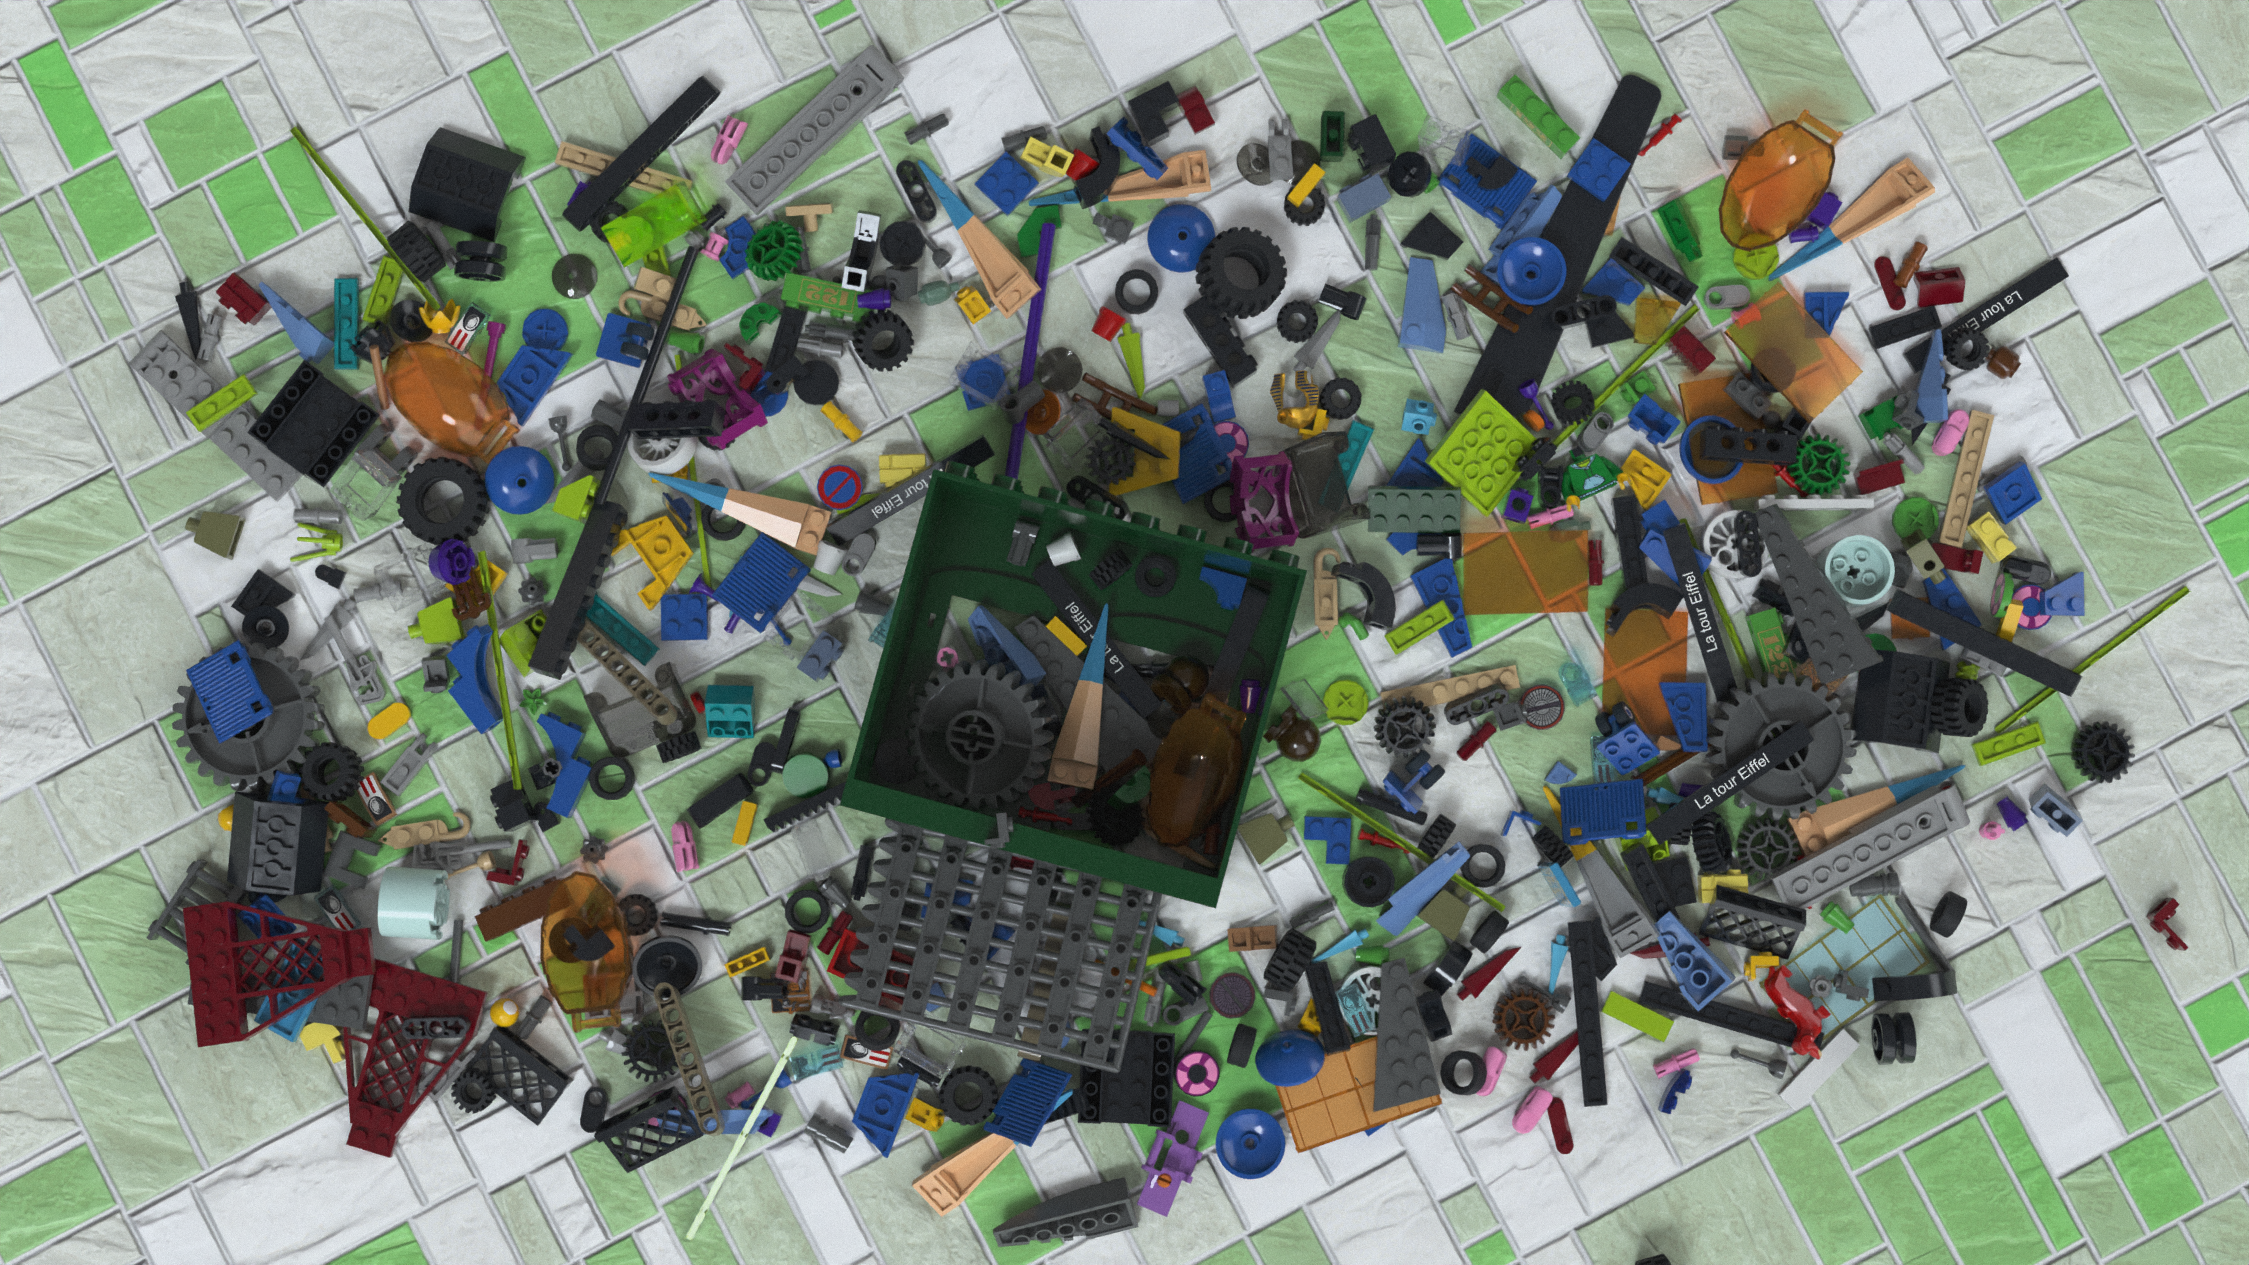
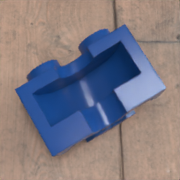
M1644 394L1628 414L1629 422L1627 424L1637 432L1640 430L1646 434L1645 438L1656 446L1659 442L1665 443L1681 421L1669 412L1664 411L1655 401Z

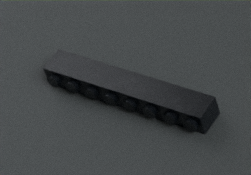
M606 500L603 506L594 502L528 666L534 672L561 680L562 675L567 671L569 657L576 649V640L580 631L584 629L588 610L593 606L594 596L602 584L605 568L610 564L612 551L619 542L620 531L627 522L628 512L621 504Z

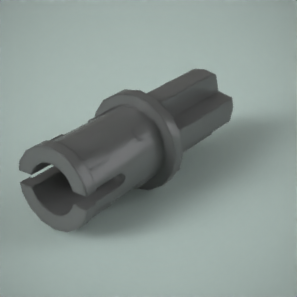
M940 114L925 123L921 121L922 124L904 132L909 144L913 145L928 136L930 138V134L948 126L949 121L945 114Z
M1044 126L1024 132L1020 130L1021 133L1001 138L1004 150L1007 152L1026 146L1029 137L1038 141L1047 139V133Z
M796 227L795 229L799 232L800 238L804 242L802 245L804 251L799 254L802 259L796 262L797 272L804 274L811 271L808 256L810 249L806 245L804 227Z
M540 995L530 1012H526L527 1016L516 1030L517 1036L524 1040L528 1039L537 1024L542 1023V1017L553 1004L549 999Z

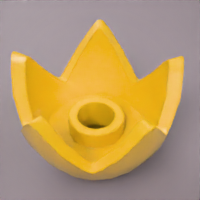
M450 299L442 311H435L426 300L424 309L419 307V311L424 323L432 329V332L447 333L451 331V327L455 326L461 307L460 305L456 306L454 300Z

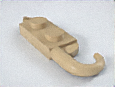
M628 290L620 296L618 306L623 314L627 316L631 314L625 308V301L633 298L642 301L641 311L645 317L658 322L661 321L668 302L667 299L638 290ZM679 304L671 326L690 332L691 329L705 327L707 324L697 314L696 309Z
M1322 548L1314 556L1313 561L1314 626L1319 628L1325 640L1329 638L1335 625H1338L1337 578L1331 575L1330 571L1323 570V557L1327 554L1333 555L1337 563L1341 562L1340 555L1332 548Z
M454 812V817H459L463 820L464 824L460 830L449 832L445 822L442 820H431L393 826L378 841L397 850L414 847V845L419 844L428 845L434 841L441 843L459 840L469 833L470 820L465 814Z
M1143 821L1141 822L1146 834L1198 865L1212 871L1216 869L1214 863L1189 847L1190 842L1180 836L1177 839L1170 835L1172 831L1162 825H1159L1157 828Z

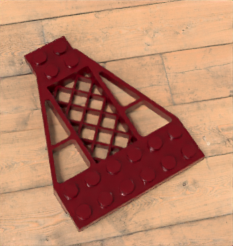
M234 901L183 908L198 1047L248 1041L253 1036L338 985L344 984L354 977L376 974L371 928L347 931ZM235 908L260 914L262 936L259 939L239 942ZM268 917L303 925L308 930L301 933L272 937L270 935ZM310 937L305 943V945H302L298 940H296L299 938ZM288 940L282 949L274 943ZM314 940L321 944V949L317 955L308 949ZM265 944L260 952L253 947V945ZM292 944L301 949L295 958L286 953ZM270 947L278 952L273 962L264 956ZM249 950L257 956L251 965L243 960V957ZM305 953L313 959L307 969L299 963ZM282 957L291 962L285 972L276 966ZM261 960L269 966L263 975L255 970ZM317 963L323 967L324 971L319 979L311 973ZM242 966L247 969L244 975H242ZM295 966L303 972L297 982L289 976ZM273 970L281 975L275 985L267 979ZM251 973L259 979L254 988L245 982ZM307 976L315 982L302 984ZM285 980L293 985L280 988ZM263 983H265L269 988H271L269 990L258 991L260 987L263 985ZM314 988V993L279 1013L277 1002L279 993ZM267 995L271 1019L249 1031L245 998Z
M375 958L376 974L373 975L369 1006L377 1008L379 1015L372 1037L367 1039L351 1034L350 1027H343L350 1123H352L346 1145L391 1158L399 1134L406 1127L410 1118L474 1037L477 1036L488 992ZM389 1012L394 1013V1015L388 1017ZM464 1015L470 1020L471 1028L465 1034L466 1039L446 1063L428 1057L433 1039H410L411 1042L401 1047L396 1035L400 1034L402 1029L394 1033L388 1021L397 1016L403 1024L406 1021L404 1017ZM438 1021L431 1022V1029L434 1032L437 1027L442 1028ZM459 1021L455 1025L448 1026V1030L451 1027H457L459 1031L464 1028L463 1025L459 1024ZM385 1027L389 1033V1036L381 1040V1036ZM352 1039L368 1045V1051L356 1087ZM392 1039L397 1050L387 1055L381 1043ZM423 1040V1043H422V1046H421V1049H420V1047H419V1045H418L417 1042ZM413 1045L418 1057L409 1062L403 1050ZM378 1049L383 1058L374 1062ZM399 1053L404 1065L394 1070L389 1058ZM385 1061L390 1073L380 1078L374 1066ZM417 1061L415 1069L413 1071L411 1064ZM426 1062L442 1066L441 1071L414 1103ZM406 1067L412 1079L402 1084L396 1072ZM370 1072H372L376 1080L367 1085ZM392 1075L398 1087L387 1092L382 1080ZM378 1083L383 1095L373 1100L367 1088ZM410 1084L408 1092L406 1093L404 1087ZM400 1090L405 1102L395 1107L389 1095ZM364 1094L367 1100L362 1099ZM385 1098L390 1107L375 1102Z

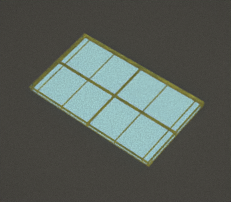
M1881 894L1849 916L1855 925L1847 934L1834 927L1784 964L1793 974L1791 977L1785 978L1790 987L1807 997L1813 1003L1815 1009L1823 1005L1831 1013L1828 1018L1822 1020L1821 1032L1824 1033L1822 1042L1877 1002L1874 1001L1872 978L1914 975L1930 963L1929 958ZM1839 969L1849 971L1846 985L1869 989L1868 998L1861 997L1860 1001L1846 999L1847 994L1835 992L1836 987H1833V980L1835 974H1838ZM1817 975L1826 976V979H1829L1832 983L1830 994L1825 998L1821 996L1815 997L1811 994L1809 983ZM1764 978L1762 981L1759 982L1760 988H1762L1766 993L1764 987V982L1766 978ZM1789 1017L1784 1018L1786 1022L1795 1024Z

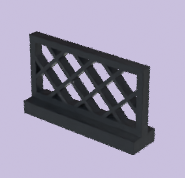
M1716 885L1714 897L1700 926L1699 935L1758 952H1771L1772 956H1779L1788 960L1800 932L1804 931L1806 927V910ZM1715 908L1725 909L1728 912L1717 915ZM1743 914L1750 918L1740 922L1736 915ZM1732 917L1735 924L1725 927L1722 920ZM1759 921L1771 922L1772 925L1762 928ZM1716 922L1721 928L1715 931L1706 929L1708 925ZM1755 924L1758 930L1747 933L1744 927ZM1789 927L1795 930L1784 934L1781 928ZM1740 929L1743 935L1734 937L1729 932ZM1777 930L1780 936L1769 939L1766 933ZM1762 935L1765 940L1764 942L1756 943L1751 938ZM1784 941L1787 946L1784 951L1775 948L1774 944Z
M496 1026L465 1070H474L477 1061L486 1060L488 1068L486 1076L489 1074L492 1076L505 1074L506 1086L498 1087L495 1085L494 1088H497L496 1094L538 1126L574 1080L507 1027ZM492 1041L500 1045V1055L490 1056L489 1045ZM507 1057L518 1059L520 1069L509 1070ZM502 1058L504 1070L493 1072L491 1059ZM533 1071L536 1073L538 1083L527 1084L525 1072ZM520 1072L522 1085L511 1086L509 1073ZM551 1085L558 1092L554 1097L545 1098L543 1086ZM538 1086L540 1099L529 1100L527 1088ZM523 1088L525 1101H516L512 1096V1089ZM541 1102L542 1113L537 1117L531 1112L530 1104Z
M673 1086L599 1123L594 1137L599 1143L602 1141L605 1143L624 1170L629 1173L702 1137L704 1133L678 1098L680 1092ZM676 1106L681 1113L680 1118L667 1115L668 1110ZM657 1118L663 1120L661 1127L648 1124L649 1119ZM669 1121L679 1124L678 1130L674 1131L664 1128L665 1122ZM681 1126L691 1127L694 1133L686 1134L680 1132ZM633 1127L644 1129L642 1137L630 1134V1129ZM647 1130L660 1133L658 1141L645 1138ZM663 1134L676 1137L675 1142L672 1144L661 1142ZM615 1136L624 1138V1146L614 1144L611 1138ZM628 1140L640 1142V1150L627 1147ZM644 1144L656 1146V1152L649 1153L643 1151ZM625 1153L638 1156L637 1161L630 1164L625 1158Z

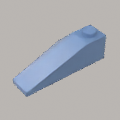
M1410 257L1398 347L1443 354L1446 327L1433 260Z
M261 281L259 287L293 344L301 351L298 355L308 363L312 360L319 364L334 347V342L273 289Z
M1936 329L1932 333L1915 389L1919 393L1915 413L1924 418L1923 424L1941 423L1948 420L1947 389H1942L1945 369L1939 363L1943 361L1941 329Z
M982 605L975 609L968 618V622L977 645L982 647L985 655L984 660L989 664V668L998 662L1003 663L1006 669L1005 676L1010 672L1018 670L1021 673L1019 682L1021 686L1029 682L1036 686L1046 675L1036 657Z
M1671 911L1654 924L1660 933L1657 939L1667 956L1673 974L1676 976L1680 985L1679 988L1697 1011L1701 1010L1734 981L1736 976Z

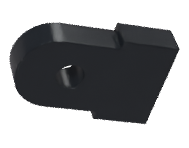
M319 565L315 569V575L318 579L340 589L346 572L326 565Z
M538 802L534 806V813L539 821L538 825L542 832L559 825L560 823L556 815L547 809L548 804ZM542 809L545 810L544 814H541Z

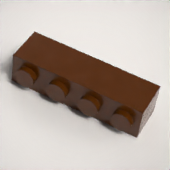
M553 876L543 881L544 886L537 889L535 886L528 887L522 890L523 895L517 898L511 895L500 900L502 904L493 908L491 904L479 910L481 914L474 917L485 942L494 940L574 904L564 878L557 879L556 876Z

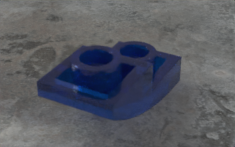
M1681 1069V1072H1678L1672 1078L1662 1095L1658 1111L1671 1114V1110H1675L1678 1100L1675 1093L1685 1094L1686 1089H1690L1692 1076H1690L1689 1070Z

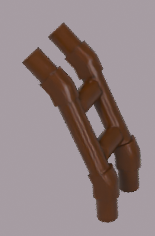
M1469 264L1464 271L1483 286L1477 295L1474 296L1457 282L1450 289L1501 327L1513 333L1517 332L1519 325L1501 313L1508 304L1527 315L1532 313L1533 307L1520 304L1509 298L1498 284ZM1490 291L1501 298L1493 309L1483 302Z
M1086 372L1082 376V381L1103 392L1098 404L1077 393L1071 399L1081 407L1110 421L1112 420V411L1107 409L1106 406L1111 396L1123 401L1121 409L1127 412L1130 411L1132 406L1152 415H1155L1158 411V407L1123 392Z

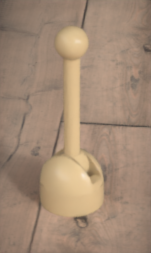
M487 851L480 854L476 863L454 870L453 874H448V879L451 876L476 867L484 871L496 868V860L493 853Z

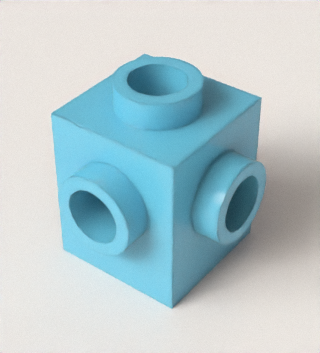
M1407 399L1401 430L1428 435L1430 426H1435L1437 413H1433L1434 403Z

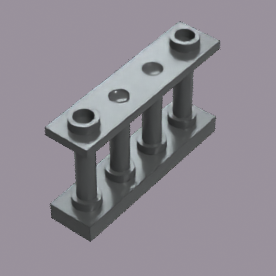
M197 859V861H193L186 871L188 875L160 918L154 920L148 929L150 933L147 939L157 940L161 936L186 952L188 956L186 941L165 927L172 916L184 923L183 911L178 909L185 897L198 905L212 904V902L191 889L198 877L224 893L225 898H227L226 901H234L241 904L249 891L236 885L235 887H230L204 870L208 861Z

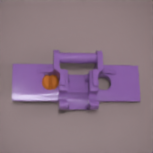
M1179 1100L1171 1119V1127H1168L1166 1132L1156 1129L1155 1133L1157 1136L1146 1163L1141 1166L1142 1169L1150 1173L1137 1205L1163 1216H1168L1181 1181L1183 1180L1191 1184L1193 1179L1191 1175L1198 1159L1201 1160L1203 1153L1194 1149L1209 1112ZM1179 1130H1185L1189 1136L1187 1142L1178 1143L1175 1139V1134ZM1165 1138L1170 1139L1172 1143L1161 1170H1157L1154 1168Z

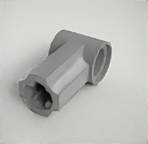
M556 538L511 540L514 564L558 558L559 552Z

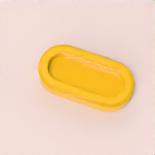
M393 703L380 712L368 723L367 728L370 736L375 739H385L404 726L411 718L409 707L403 703Z

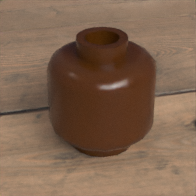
M2004 345L1999 346L1997 350L1992 348L1988 353V358H1985V360L1989 361L1986 369L2000 379L2012 378L2021 365L2019 362L2020 356Z

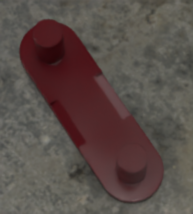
M1881 256L1874 263L1876 273L1889 307L1895 311L1901 310L1906 304L1901 287L1893 282L1896 278V273L1891 260L1888 257Z
M1553 1097L1547 1112L1556 1148L1561 1154H1569L1573 1150L1574 1144L1564 1103L1560 1098Z

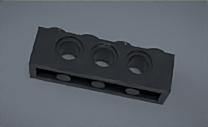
M1621 237L1609 255L1610 258L1684 306H1687L1699 288L1697 284L1624 237Z
M1204 295L1183 309V314L1222 371L1225 370L1228 381L1235 388L1256 374V366L1258 364L1251 354L1247 356L1243 350L1245 344L1238 335L1234 336L1230 331L1232 325L1225 316L1222 318L1215 311L1216 307L1214 305L1209 306L1205 302L1207 298ZM1206 316H1211L1215 319L1216 323L1211 327H1207L1203 324L1202 320ZM1218 335H1224L1227 337L1228 343L1223 346L1218 345L1215 338ZM1238 354L1241 358L1240 363L1231 364L1228 360L1229 355Z
M711 399L702 402L691 400L678 403L664 401L663 403L643 402L642 404H633L628 430L637 439L718 437L722 435L726 411L717 401Z
M1708 426V429L1700 432L1699 460L1791 466L1796 463L1797 435H1790L1789 431H1776L1774 434L1767 433L1766 429H1754L1753 432H1747L1741 427L1722 430L1721 426ZM1722 438L1729 441V449L1722 446ZM1744 440L1751 442L1752 450L1745 448ZM1767 442L1773 443L1775 446L1774 452L1767 449Z

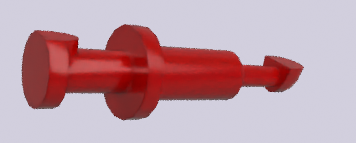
M1673 114L1667 124L1662 122L1660 124L1662 128L1649 140V144L1639 151L1638 155L1644 156L1652 146H1656L1667 134L1672 135L1671 129L1677 123L1682 122L1680 117Z
M1771 465L1775 469L1774 475L1776 477L1780 476L1790 488H1795L1801 497L1808 496L1805 491L1800 490L1798 485H1795L1794 481L1796 479L1790 476V473L1786 470L1787 466Z
M1023 806L1019 809V818H1025V816L1032 817V822L1035 823L1037 820L1052 823L1060 821L1066 822L1067 825H1072L1071 818H1062L1054 813L1039 811V807H1035L1034 811L1027 810Z
M1360 828L1357 839L1370 840L1371 846L1378 844L1391 849L1396 847L1402 849L1403 853H1410L1391 839L1378 835V831L1370 834Z

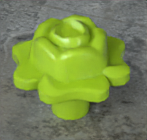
M1964 661L1956 665L1959 671L1955 673V678L1977 679L1978 670L1980 669L1978 665H1966Z

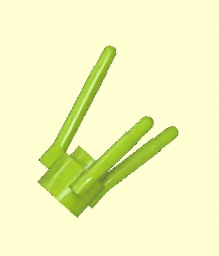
M299 522L297 524L299 527L327 535H323L322 538L297 537V541L322 543V549H326V551L292 557L290 561L295 562L327 555L336 556V553L341 552L343 548L342 533H338L337 530H328Z

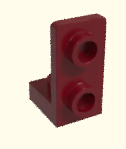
M726 343L724 345L725 350L750 368L749 371L746 370L739 380L740 388L750 395L766 374L762 368L763 364L754 357L749 359L743 355L745 351L736 344L731 346Z
M1938 543L1931 544L1945 566L1944 569L1967 574H1979L1984 551L1966 550Z
M519 839L511 874H509L510 870L496 867L495 871H488L486 880L513 886L518 885V882H522L525 872L522 864L523 860L527 859L530 846L527 845V840Z
M2165 898L2146 916L2151 921L2149 925L2157 933H2162L2167 938L2165 941L2173 950L2186 951L2188 946L2163 921L2164 919L2169 920L2176 914L2175 909L2180 904L2174 898Z

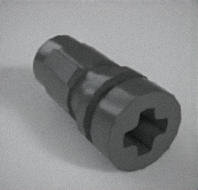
M1891 872L1887 875L1880 873V876L1871 874L1849 886L1851 897L1875 896L1877 894L1888 896V893L1890 895H1899L1900 887L1897 872Z
M815 1112L803 1133L808 1136L813 1135V1139L817 1140L818 1138L834 1150L845 1154L853 1137L846 1134L847 1131L836 1124H829L826 1118L824 1120L821 1119L822 1116Z

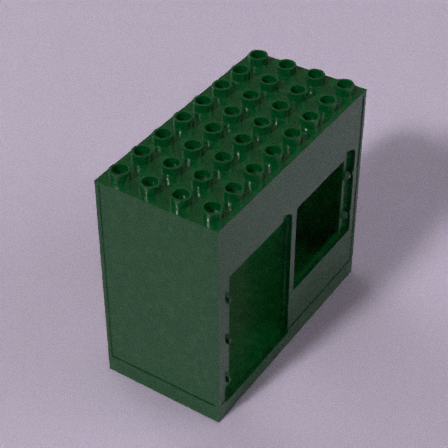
M948 461L945 472L933 469L840 806L985 845V840L999 838L996 814L1007 813V817H1012L1014 831L1009 832L1010 842H1005L1004 848L997 849L1216 908L1307 570L1297 568L1300 557L1274 549L1268 560L1252 556L1251 552L1254 544L1232 537L1225 538L1223 547L1204 543L1207 531L1179 524L1177 535L1160 531L1161 519L1145 513L1133 512L1130 522L1114 518V506L1097 500L1087 499L1084 510L1069 506L1067 493L1049 487L1040 486L1038 497L1024 494L1025 492L1022 491L1023 486H1021L1022 481L1001 474H994L991 484L980 482V479L977 478L978 474L974 473L975 468L957 462ZM1018 518L1040 524L1035 544H1032L1026 567L1007 562L1013 541L1012 535ZM1070 531L1082 559L1055 567L1098 623L1105 604H1108L1107 634L1111 639L1176 657L1191 655L1197 657L1204 664L1215 667L1238 608L1227 610L1221 608V604L1216 603L1218 598L1214 589L1208 583L1199 580L1202 567L1247 578L1242 599L1249 582L1271 591L1231 687L1190 838L1189 847L1216 865L1214 871L1198 865L1185 857L1183 868L1049 832L1052 822L1037 820L1035 823L1032 822V817L1025 816V818H1019L1021 806L1034 811L1035 807H1038L1032 802L1028 792H1020V797L1012 803L1004 801L998 808L991 809L986 804L983 808L974 810L969 805V801L960 807L955 806L953 803V793L944 799L938 797L937 791L940 785L936 783L927 787L924 784V779L928 775L926 770L917 772L913 779L900 784L887 782L879 775L875 766V756L882 743L892 738H903L915 744V739L905 736V730L916 725V723L907 718L908 711L919 708L913 700L914 696L917 693L926 691L924 683L930 678L952 595L1030 617L1034 615L1037 619L1048 622L1056 616L1067 627L1072 628L1031 575V573L1050 560L1052 562L1046 545ZM1122 550L1133 564L1132 567L1117 581L1113 582L1112 585L1100 590L1089 577L1090 572L1102 561L1106 560L1108 556L1110 557L1114 552ZM1151 556L1164 557L1174 566L1176 582L1173 589L1165 596L1149 597L1138 589L1135 582V572L1139 563L1145 558ZM1158 568L1149 570L1146 576L1148 582L1152 585H1159L1165 579L1164 573ZM931 613L935 614L933 627H928ZM1088 647L1078 656L1084 663L1089 652ZM1242 679L1260 680L1262 689L1255 713L1236 711L1239 698H1241L1239 685L1242 684ZM915 682L917 684L914 695L910 696L908 694L910 692L911 683ZM1065 707L1060 720L1062 727L1068 712ZM1059 735L1055 738L1051 758L1040 762L1045 772L1039 778H1032L1034 785L1048 783L1052 755ZM985 748L984 754H989L992 749ZM1221 766L1226 768L1223 781L1217 780ZM1050 782L1052 791L1061 789L1062 784ZM1055 800V801H1054L1055 808H1056V805H1057V801H1058V800ZM1039 807V811L1049 813L1055 812V810H1045ZM1208 807L1223 809L1220 825L1222 835H1219L1218 855L1203 854L1204 850L1199 849L1202 835L1206 836L1204 828L1207 827Z

